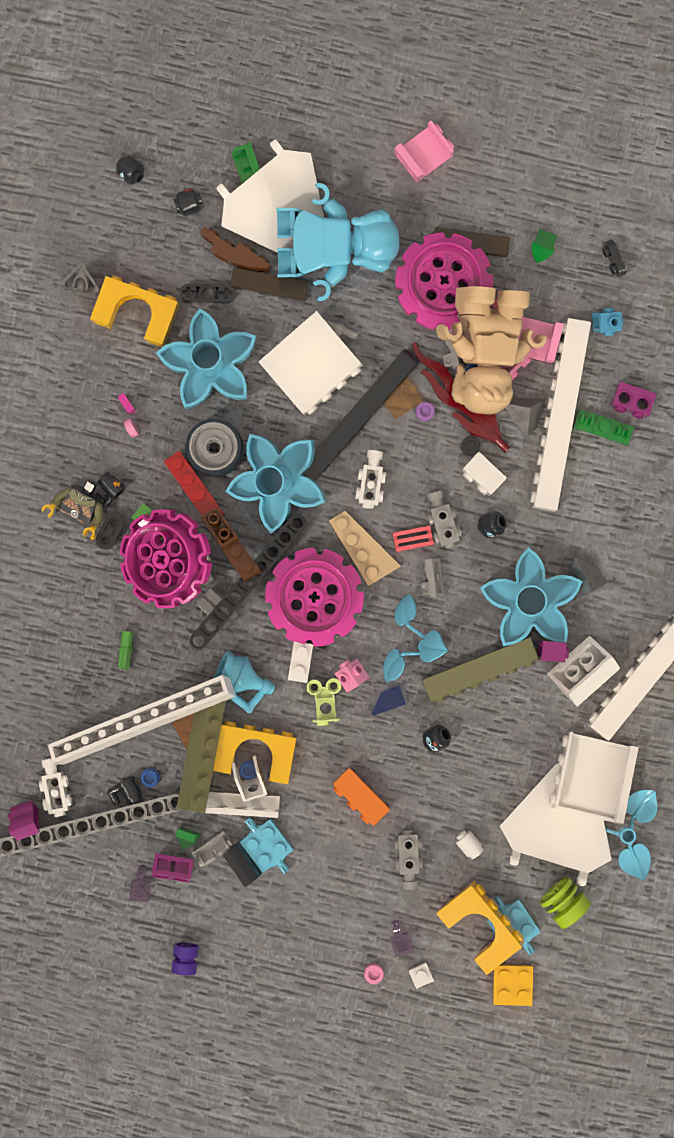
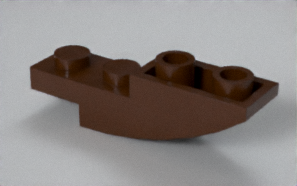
M203 227L200 231L201 237L213 245L210 249L212 255L232 266L256 272H269L271 270L270 261L263 255L258 256L253 253L254 249L248 244L242 245L239 242L236 248H233L235 245L228 239L222 240L218 237L219 233L214 229Z
M217 507L201 517L216 543L244 583L261 572Z

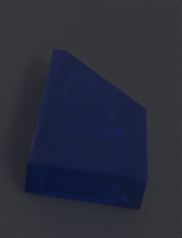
M400 686L381 692L371 712L372 716L406 704Z

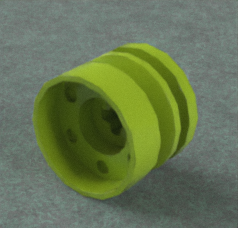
M569 876L554 883L539 901L542 908L546 907L545 911L548 914L556 911L552 919L561 929L571 926L580 919L592 903L583 892L575 894L578 886L572 884L573 881Z

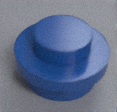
M247 760L241 764L239 772L244 779L251 780L257 776L254 761Z
M147 768L142 772L140 779L144 786L151 788L159 783L160 775L156 769Z

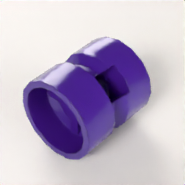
M186 942L174 943L173 956L176 958L172 960L171 972L178 975H195L197 971L195 958L198 957L199 945Z

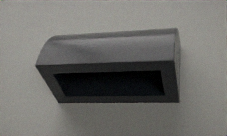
M240 842L223 854V857L245 888L262 874Z

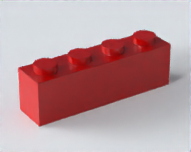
M177 451L163 461L202 516L216 507L223 516L225 515L180 451Z

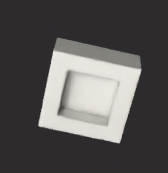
M426 962L408 969L416 989L434 981Z

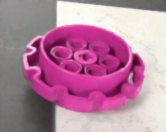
M443 232L425 236L422 245L416 242L413 243L403 254L401 260L405 265L397 267L395 288L402 291V294L398 296L402 309L408 316L415 314L417 316V324L431 330H435L439 324H444L448 327V330H451V325L459 322L457 318L458 311L455 303L449 304L445 298L447 296L456 298V288H459L458 283L465 282L468 287L493 288V275L486 272L490 267L489 260L481 248L476 250L471 248L472 241L455 233L452 234L451 238H446ZM435 260H439L442 262L443 266L440 268H436L433 265V262ZM459 264L462 269L457 272L451 266ZM426 274L430 277V281L423 282L420 276ZM445 279L448 280V281H447V284H446V283H444L443 285L440 284V283H441V280H445ZM433 292L437 298L429 300L426 294Z
M172 509L151 511V516L143 514L135 519L129 526L131 534L124 535L120 547V555L124 557V562L120 564L121 571L126 583L133 584L134 589L132 592L147 604L155 602V606L158 608L178 607L180 602L185 604L195 599L202 591L200 584L208 582L212 563L207 560V555L211 554V548L205 533H198L197 528L199 525L190 516L184 513L177 514L176 516L175 510ZM180 563L183 565V570L180 568Z
M315 548L302 549L295 552L294 560H289L286 557L272 571L276 579L273 582H267L265 602L272 604V609L268 611L271 622L277 630L281 628L286 629L285 637L301 644L311 640L315 647L325 646L334 643V635L339 634L341 637L347 635L357 623L353 615L362 612L364 593L356 589L357 585L361 584V580L352 565L343 566L344 558L341 555L327 549L320 555L316 553ZM314 573L322 575V581L318 584L311 581V576ZM298 580L304 582V589L302 591H296L293 587L294 583ZM330 584H334L338 588V592L335 595L327 593V587ZM313 592H317V596H320V600H316V603H312V599H309V595H313ZM296 599L302 602V608L297 611L291 607L292 602ZM332 603L335 605L336 610L333 614L325 612L324 607L326 604ZM315 611L318 614L315 622L308 621V612Z

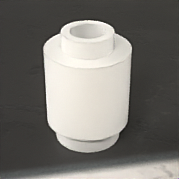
M463 830L456 836L457 841L455 843L467 857L475 859L483 852L482 844L470 830L467 832Z

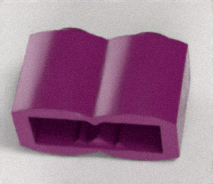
M33 799L10 808V813L8 814L10 825L8 830L12 837L14 836L18 841L40 832L39 811Z

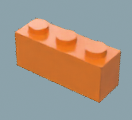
M350 767L333 782L335 786L333 790L340 797L345 796L348 800L347 805L353 811L357 809L362 814L360 818L367 825L371 823L374 826L390 810V807Z

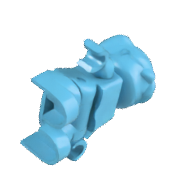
M316 183V189H322L325 192V197L322 200L314 199L312 203L323 205V209L329 218H324L299 208H276L277 238L293 237L294 248H277V277H301L317 269L330 267L324 275V280L313 282L315 286L322 284L326 287L325 295L317 297V301H324L330 295V287L337 285L346 277L348 264L351 262V254L354 255L352 260L354 265L364 266L367 269L380 273L388 270L399 251V232L397 226L391 220L390 214L383 209L372 211L361 217H353L351 223L354 225V228L350 230V221L348 220L345 207L334 198H329L330 193L326 185Z

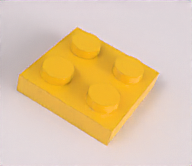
M500 964L496 967L493 976V1005L532 1006L533 966Z

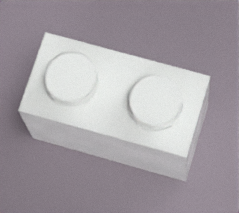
M480 452L462 469L464 478L470 483L472 481L478 485L477 490L484 496L486 494L488 496L492 495L507 478Z
M294 642L288 680L308 682L313 644Z

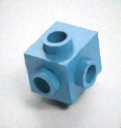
M603 308V312H592L593 332L610 336L615 335L616 331H622V312L614 311V308Z

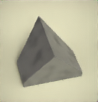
M82 262L61 282L64 289L97 296L100 293L99 287Z
M513 398L505 408L525 436L536 429L546 399Z
M575 557L567 576H572L583 582L572 600L606 585L597 566Z

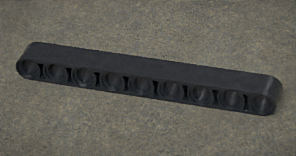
M404 349L315 450L313 462L304 473V476L316 481L417 366L420 361L407 349Z
M301 514L291 516L254 560L256 564L262 563L265 566V571L251 578L253 585L250 587L245 586L240 577L195 630L189 641L190 647L193 650L201 651L208 645L301 534L306 526L304 516ZM292 521H300L301 528L293 527ZM280 535H288L290 541L283 543L280 540ZM269 549H275L277 551V556L270 557L267 551ZM237 592L240 594L241 600L233 601L230 595ZM225 607L228 609L229 614L221 616L218 613V609ZM207 622H213L216 625V629L208 631L205 625ZM197 636L201 637L204 644L196 646L193 643V639Z

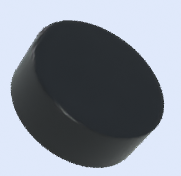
M466 437L461 442V451L467 456L477 454L480 449V443L475 437Z

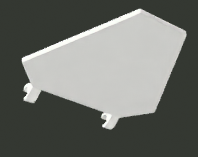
M273 140L270 145L277 153L276 157L231 194L223 184L217 186V190L224 198L222 227L278 253L277 248H294L293 237L277 238L276 208H299L324 217L322 205L312 203L314 199L320 200L319 190L315 186L317 181L311 153L283 150L277 140Z
M556 763L504 820L500 828L513 850L509 864L518 865L520 854H526L580 871L576 884L585 886L589 872L612 860L604 820L552 808L550 798L552 792L556 790L554 778L560 770V766Z

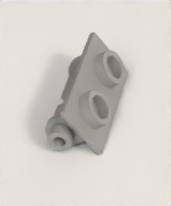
M222 831L192 852V855L198 860L197 863L201 868L203 866L206 867L216 859V854L220 856L227 850H230L233 841Z

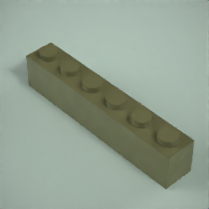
M527 637L516 644L507 645L421 680L431 702L435 701L436 704L446 700L445 696L449 694L457 696L464 693V688L470 687L474 689L481 686V682L487 679L489 682L497 680L502 673L506 672L507 675L517 672V667L522 665L525 668L530 667L539 658L531 638Z
M226 700L194 713L177 802L178 809L201 813L206 811Z

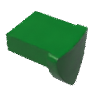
M539 229L536 239L532 242L531 249L534 260L537 263L546 260L553 254L555 250L553 246L557 235Z
M179 826L175 836L178 837L181 849L185 850L197 842L201 834Z

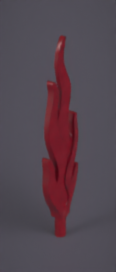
M413 342L412 347L416 358L423 365L433 370L444 384L445 388H442L430 372L421 370L420 373L428 379L437 397L447 406L468 416L472 423L456 412L452 413V417L468 433L492 443L495 442L505 453L510 447L500 437L501 433L498 428L496 415L477 414L469 411L464 404L455 402L452 397L454 380L447 368L441 363L424 356L416 343Z

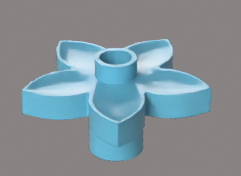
M199 308L193 316L189 327L191 342H172L156 352L166 367L174 372L185 374L180 386V396L185 410L202 404L209 397L213 388L226 398L247 400L245 378L235 365L244 362L250 356L255 346L256 336L246 332H232L220 338L219 329L214 319Z
M249 434L247 458L253 471H247L238 475L231 481L225 492L242 501L260 499V518L271 534L279 530L288 520L291 513V503L298 507L307 508L327 502L319 484L313 479L304 476V473L309 469L314 459V440H301L291 443L280 453L277 446L271 440L263 436Z
M528 547L517 562L515 582L508 579H496L489 581L481 586L480 589L491 604L508 610L500 626L503 646L522 641L528 636L532 627H535L546 639L567 643V622L557 607L571 601L578 593L583 581L566 575L545 579V567L542 560Z

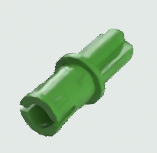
M122 631L120 648H118L120 650L118 668L129 669L131 651H133L132 639L134 632Z

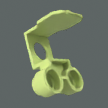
M336 678L329 679L324 687H322L321 682L318 680H311L307 684L308 693L315 695L317 719H314L313 722H317V726L329 725L328 721L337 722L340 720V718H336L334 694L341 690V683ZM332 682L337 683V688L334 690L330 688ZM314 683L318 685V690L316 691L311 689V685ZM329 703L331 705L330 713L323 714L320 711L321 704Z

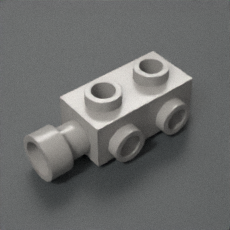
M442 490L427 494L429 502L433 506V509L429 510L430 514H427L430 526L434 525L436 531L433 533L435 543H439L440 547L445 546V549L456 546L455 542L460 541L459 537L462 535L459 526H455L454 518H456L454 508H450L449 504L444 505ZM441 512L446 514V518L443 520L439 518ZM446 531L451 532L450 538L445 537L444 534Z
M402 830V834H398V839H394L395 850H399V858H395L396 870H400V875H404L402 889L415 890L418 889V881L415 878V874H419V869H423V860L418 854V849H422V839L418 838L417 833L413 834V830ZM408 841L411 842L412 847L406 848L405 843ZM411 861L413 866L407 868L406 862Z

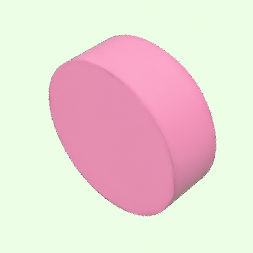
M132 418L124 421L125 428L131 437L134 438L140 435Z
M371 963L365 968L364 976L369 983L377 984L383 979L384 972L379 964Z

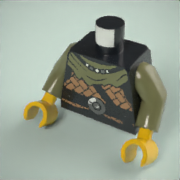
M87 480L84 487L77 485L64 489L50 501V505H44L42 508V513L45 509L51 510V513L47 516L48 518L53 516L55 508V512L85 528L83 531L84 538L87 533H93L90 538L91 540L96 538L95 530H98L104 518L103 506L100 503L101 497L94 494L97 484L91 480Z

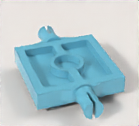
M251 817L246 819L244 822L251 831L240 843L261 872L264 873L270 867L276 865L283 874L288 872L290 869L283 860L294 848L274 821L270 818L264 824L257 826Z
M496 896V899L493 898V900L497 903L498 910L502 915L505 914L510 919L511 925L515 930L521 932L525 941L523 947L528 955H532L535 950L530 944V940L541 933L540 929L520 899L515 900L511 904L504 905L500 897ZM487 919V922L495 932L494 925L489 919Z

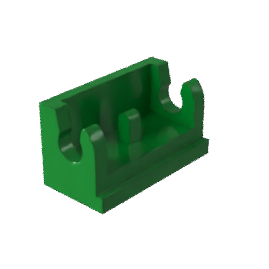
M251 142L233 149L232 156L243 184L260 169Z

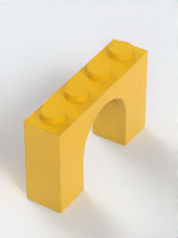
M106 276L90 320L95 324L111 329L117 311L124 302L131 299L145 301L151 307L152 316L144 339L148 343L160 347L165 346L180 306L176 298L170 295L160 296L158 295L159 292L150 288L147 291L140 288V285L133 282L129 284L122 282L123 279L116 276L111 278Z
M225 721V724L221 725L213 771L231 774L233 770L231 763L234 762L238 746L248 739H258L266 743L272 752L273 760L269 781L288 784L297 737H293L291 732L282 731V734L274 733V729L263 728V731L255 730V726L244 724L243 728L236 726L235 722Z
M473 881L440 907L436 914L448 929L469 914H481L492 922L495 928V939L478 952L474 959L487 975L520 950L525 941L521 932L512 927L510 919L505 914L502 915L498 910L497 903L487 897L483 886Z

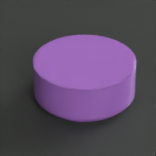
M421 402L417 406L415 413L419 420L426 422L433 418L435 409L431 403Z

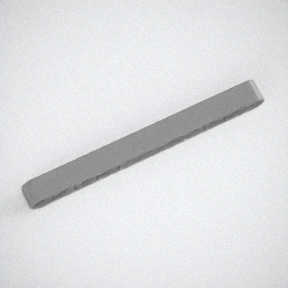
M179 792L40 827L39 833L29 836L32 841L31 845L25 844L23 839L17 841L11 835L0 837V857L180 811L181 809H178L172 803L173 797H179ZM154 802H161L163 810L156 811L154 809ZM140 806L144 809L143 816H138L135 813L136 807ZM118 811L125 814L126 818L124 821L117 819L116 814ZM99 816L106 818L107 823L105 826L98 823ZM80 821H85L87 823V830L80 829ZM61 826H66L69 829L68 835L61 833ZM43 831L50 833L49 840H45L42 837ZM6 840L12 842V850L5 847Z

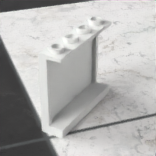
M317 311L259 361L303 415L314 413L321 401L325 403L333 396L331 393L336 388L340 390L347 384L345 380L350 376L355 377L361 372L360 367L363 366Z
M571 731L568 732L562 739L564 751L563 754L559 755L558 759L560 770L554 778L556 790L552 792L550 798L552 808L608 822L624 824L639 747L625 746L574 734Z

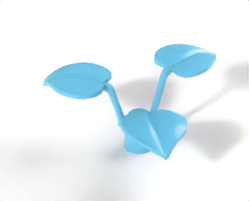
M411 594L405 595L399 602L394 617L399 626L406 624L408 628L423 638L418 645L420 652H402L400 654L398 649L391 650L386 656L383 665L384 678L388 683L396 680L403 673L405 667L404 656L420 655V659L423 662H431L448 652L439 632L432 630L425 636L410 624L409 621H412L416 615V604Z
M640 790L629 796L626 813L632 815L629 827L624 826L619 831L605 828L606 832L618 836L622 842L628 844L629 849H624L619 854L618 862L621 869L641 880H644L649 872L651 858L649 850L643 844L638 843L632 847V843L636 840V833L633 830L634 819L636 818L641 823H647L656 816L657 800L656 792L653 790Z

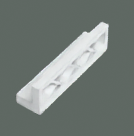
M209 791L205 813L278 818L280 796L265 795L243 802L240 793Z

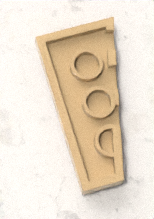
M346 511L329 520L368 586L401 567Z

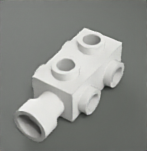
M368 450V465H364L363 469H359L358 480H362L361 488L357 487L355 499H359V504H362V508L373 509L374 506H378V502L383 500L384 491H380L381 483H385L386 472H382L383 467H379L383 456L381 451ZM372 473L376 476V478L374 480H370L368 478V475ZM371 492L373 498L367 499L366 493Z
M52 758L41 760L42 767L45 768L46 775L41 776L42 780H39L40 791H44L46 798L43 799L44 810H48L49 814H54V817L66 815L65 811L70 810V806H72V798L67 793L66 788L69 786L67 775H64L63 771L57 772L56 765L58 764L53 763ZM53 779L58 780V786L53 785ZM57 798L62 799L61 805L56 803Z

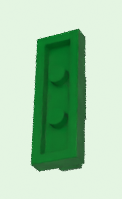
M581 409L578 411L573 426L574 429L627 446L634 429L633 426Z

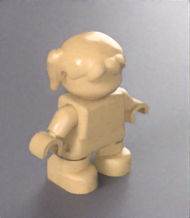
M477 286L456 288L455 307L458 311L457 318L459 322L451 325V334L448 331V327L444 324L437 326L436 333L442 340H452L451 345L458 357L463 359L464 363L477 364V367H472L467 371L462 364H458L456 377L452 385L454 401L464 404L469 411L489 415L498 413L506 408L513 397L512 376L505 369H500V366H513L520 363L530 352V348H541L546 343L547 337L545 334L535 336L533 341L531 329L523 330L521 340L517 339L522 330L521 319L524 309L529 307L530 292L498 291L497 309H492L490 305L495 303V288Z

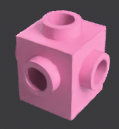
M348 659L339 665L341 669L335 673L346 692L351 691L370 678L358 659L352 662Z

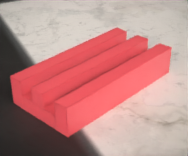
M430 526L393 533L396 552L434 545ZM427 531L425 535L399 540L397 536ZM425 538L429 539V542L399 547V543Z

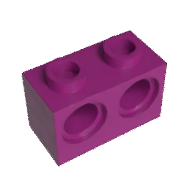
M619 382L616 385L610 406L614 407V410L617 412L625 413L626 411L632 413V416L635 418L643 419V417L646 418L650 415L656 393ZM620 394L627 396V403H622L619 400ZM638 400H642L645 402V409H640L638 407Z
M538 641V660L565 662V659L569 657V647H566L567 643Z
M155 853L151 877L190 883L194 860Z

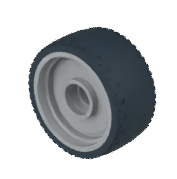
M207 419L199 422L191 429L186 439L185 451L190 464L199 473L210 477H220L232 472L240 463L243 455V441L237 429L230 423L221 419ZM213 444L220 445V450L217 453H211L210 447Z

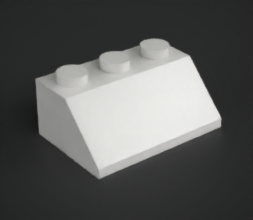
M589 636L569 653V657L565 659V662H559L547 675L578 707L614 675L620 667L614 658Z

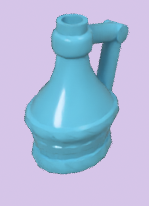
M229 651L224 654L214 675V678L224 675L231 679L236 697L230 699L247 713H252L255 706L264 697V694L271 695L275 688V684L270 680L262 679L256 674L247 656H236ZM244 690H259L249 703L236 694Z

